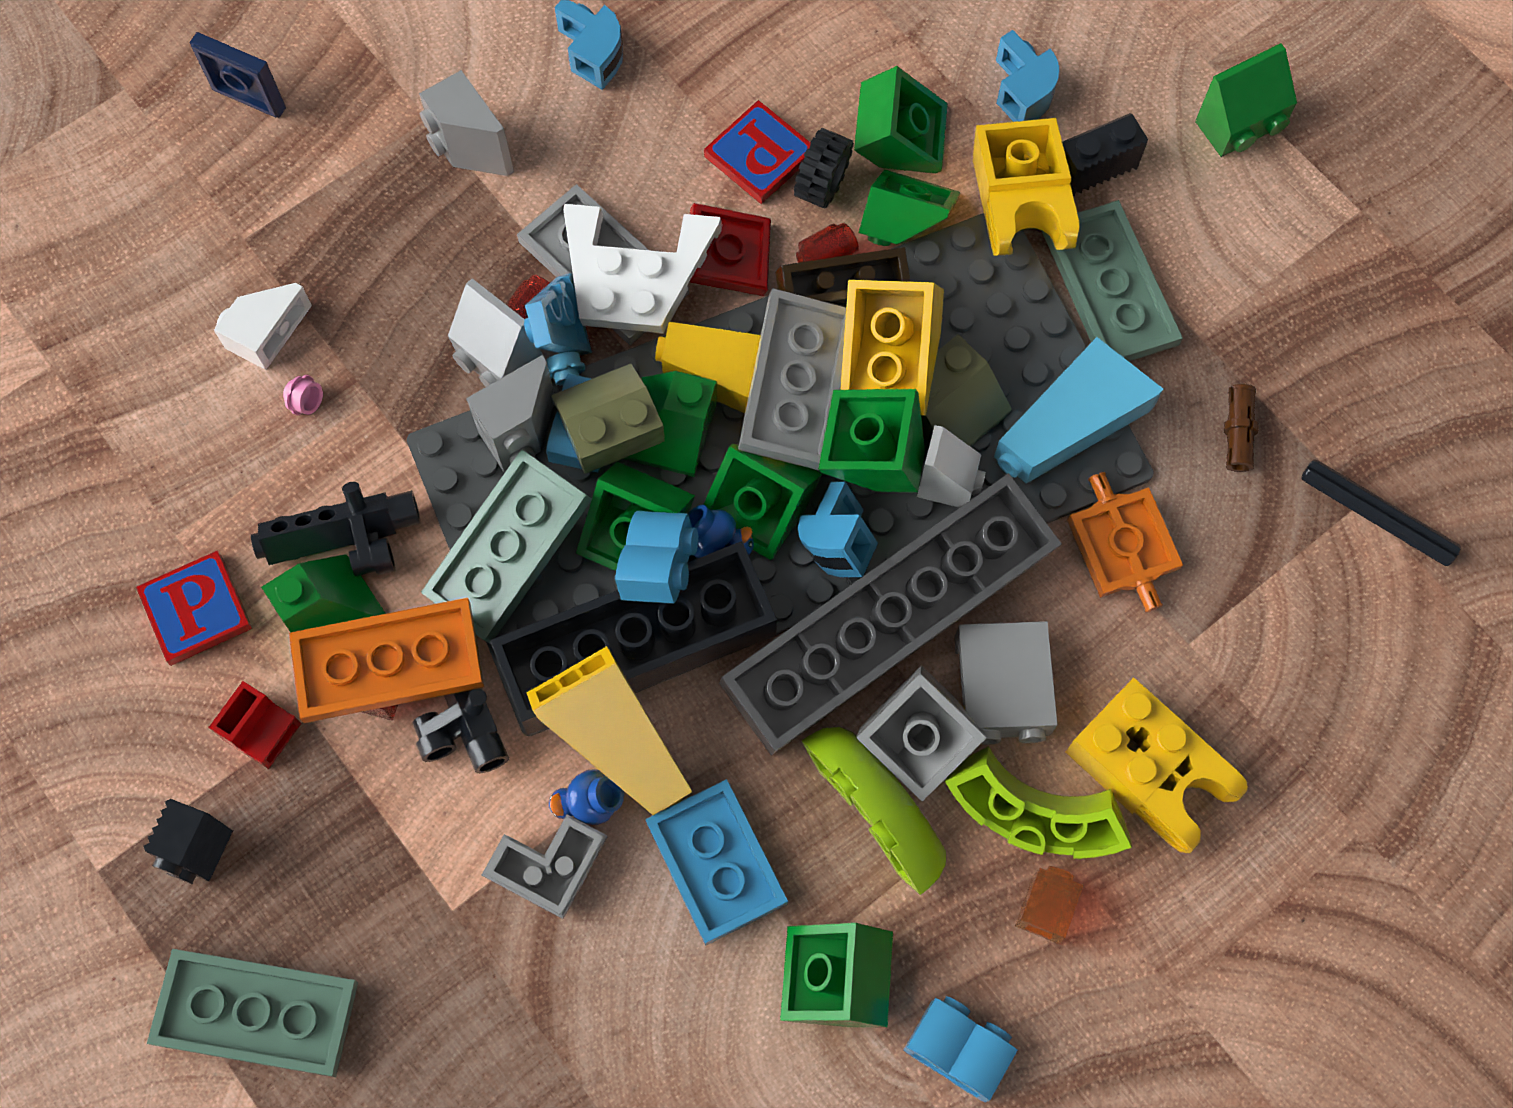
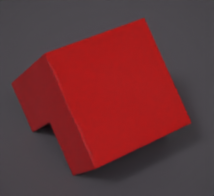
M242 681L208 728L223 741L269 770L302 723L294 715L273 703L265 694Z

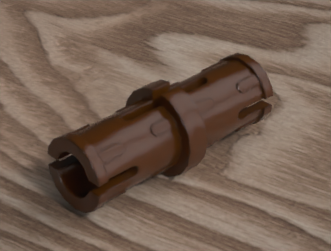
M1235 384L1233 387L1228 388L1229 415L1228 420L1224 422V433L1227 435L1228 442L1226 468L1234 472H1247L1249 469H1254V436L1258 434L1259 423L1255 421L1254 414L1256 388L1249 384Z

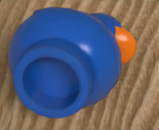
M699 505L688 513L691 527L696 528L698 531V548L694 555L695 557H703L741 541L748 555L752 552L754 548V540L751 536L752 529L750 527L736 529V522L730 513L724 510H709L705 505Z
M586 770L578 774L571 781L568 788H560L552 793L549 800V808L553 815L559 819H564L566 815H569L571 817L574 816V818L585 824L599 825L607 822L614 812L622 806L624 791L599 770Z

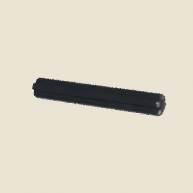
M1313 459L1304 470L1301 477L1304 482L1440 564L1449 566L1459 555L1461 546L1319 460Z

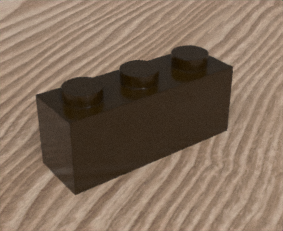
M905 247L781 265L775 272L778 290L834 305L847 303L848 280L911 282Z

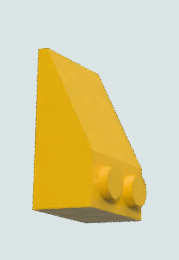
M848 280L841 390L916 389L919 393L921 415H926L941 335L944 289L935 283Z

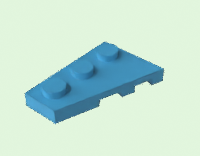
M572 273L556 277L525 305L528 318L524 320V327L527 337L531 343L535 344V348L557 353L578 352L579 356L591 353L586 327L582 325L579 319Z

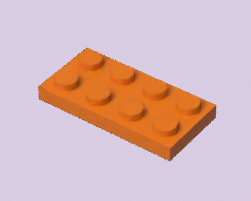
M468 598L289 633L299 718L303 723L484 687L471 603Z

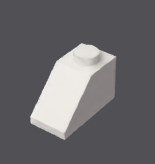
M297 283L236 298L230 308L225 309L220 314L214 331L225 349L267 370L312 305L303 286Z
M935 425L917 497L959 508L969 502L971 495L977 496L980 494L986 472L978 470L981 454L944 427Z

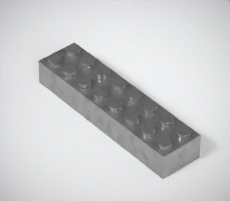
M1008 473L722 676L719 684L770 755H773L1048 556L1062 543Z

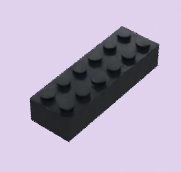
M743 542L735 543L687 562L689 569L688 584L685 590H680L674 604L621 600L619 591L616 590L490 640L527 734L530 735L547 728L534 714L527 692L606 646L609 648L634 692H637L776 636L777 618Z

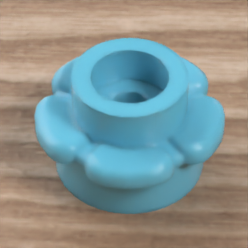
M563 352L546 359L550 377L555 379L556 385H564L567 374L580 376L579 374L585 371V364L580 361L578 352Z

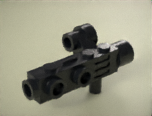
M348 482L342 487L346 499L344 503L321 506L315 510L291 516H280L274 520L258 523V533L251 534L254 554L257 559L266 557L268 565H273L355 545L356 550L349 551L350 563L355 577L376 572L377 575L394 572L396 568L390 543L385 537L396 534L397 529L421 524L414 493L411 490L387 496L385 492L363 497L359 483Z
M482 688L444 695L449 707L440 714L437 712L425 713L412 722L419 738L416 746L424 762L436 761L454 752L456 749L454 740L460 736L477 774L495 770L509 760L507 751L499 733H497V727L486 704L487 695Z

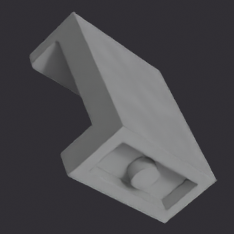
M1048 621L959 625L954 641L955 653L959 654L963 708L987 736L980 745L997 744L1001 742V738L1019 737V742L1021 743L1045 741L1046 736H1050L1058 725Z

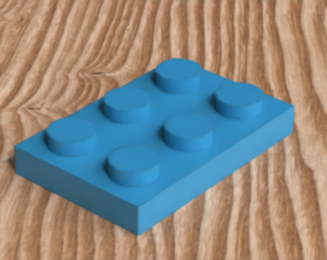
M727 779L645 819L705 946L788 905V900Z

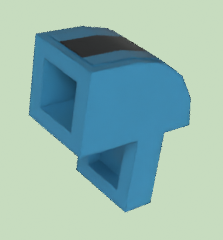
M560 0L554 7L558 31L574 40L567 48L571 72L603 90L615 76L623 60L622 32L615 13L605 4L594 15L583 4H575L570 0Z
M831 482L816 514L801 515L797 529L802 544L815 563L825 573L837 577H863L878 542L861 518L863 508L846 482Z

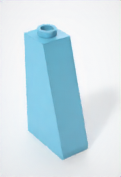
M1096 337L999 440L994 458L997 459L998 465L1006 474L1009 473L1014 478L1018 476L1027 484L1149 413L1155 407L1163 388Z

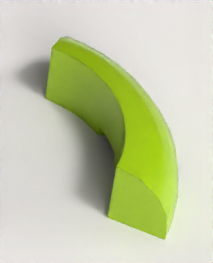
M841 727L823 728L802 740V743L819 773L838 791L850 806L854 804L863 818L872 825L869 831L889 859L896 873L919 895L923 894L940 878L946 865V850L911 796L893 773L856 738L857 735L852 731Z
M989 746L966 758L945 779L953 796L981 826L985 824L992 831L1006 838L1007 843L1023 850L1043 855L1044 852L1073 855V859H1082L1115 854L1132 848L1125 820L1111 789L1087 796H1060L1037 790L1010 774L997 760Z

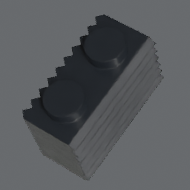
M1129 113L1062 141L1071 175L1070 186L1073 196H1075L1076 192L1082 193L1083 189L1089 190L1090 186L1096 187L1097 183L1103 185L1104 180L1110 181L1111 177L1117 178L1118 174L1124 175L1125 171L1130 173L1132 168L1138 169L1148 138L1133 114Z
M173 799L165 801L167 808L160 810L162 817L156 819L158 825L152 828L154 834L148 836L149 843L143 845L145 852L155 857L152 866L189 884H193L196 877L210 881L234 830H231L211 816V814Z

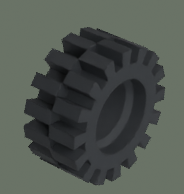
M825 128L818 130L815 138L813 137L810 142V148L804 154V161L800 164V172L795 180L797 183L794 186V196L821 208H827L829 203L833 201L835 193L838 192L840 182L845 177L844 173L849 166V159L853 152V140Z

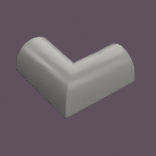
M566 815L545 855L504 834L482 876L564 919L608 836L569 815Z

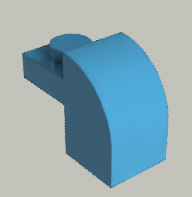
M1011 30L1000 38L996 62L1009 76L1001 81L996 104L1013 122L1037 120L1046 113L1051 105L1059 78V63L1051 49L1037 56L1033 46L1028 41L1022 40L1014 30Z

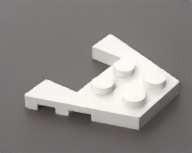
M564 204L563 210L579 319L582 325L664 333L688 291L687 285L696 269L701 268L707 257V249L714 237L718 238L722 230L721 218L684 214L677 252L597 246L603 219L601 208Z

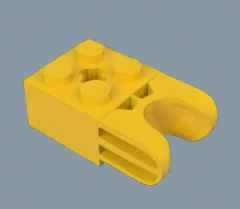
M1049 118L976 125L972 160L993 255L1013 254L1011 241L1014 235L1020 230L1027 228H1036L1047 233L1057 250L1076 248L1080 227L1070 186L1071 175L1057 119Z
M1134 677L1086 726L1065 751L1104 789H1111L1115 799L1130 813H1136L1170 846L1183 853H1191L1198 846L1201 838L1200 828L1189 817L1184 808L1182 800L1185 789L1192 787L1203 789L1222 802L1238 801L1248 790L1246 779L1229 762ZM1130 740L1135 741L1139 745L1135 752L1127 746Z

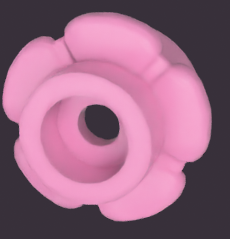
M309 375L295 377L287 383L284 389L283 397L286 408L295 415L302 413L310 415L314 413L322 401V387L314 382V379Z

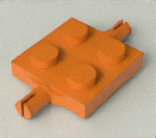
M1105 472L1091 476L1088 481L1091 483L1098 501L1088 509L1071 514L1067 521L1100 598L1121 590L1136 589L1146 613L1162 607L1163 604L1159 599L1153 582L1160 576L1179 570L1183 563L1150 488L1148 487L1131 494H1114Z

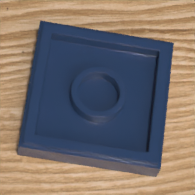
M196 32L189 43L211 89L270 116L280 118L286 106L267 62Z

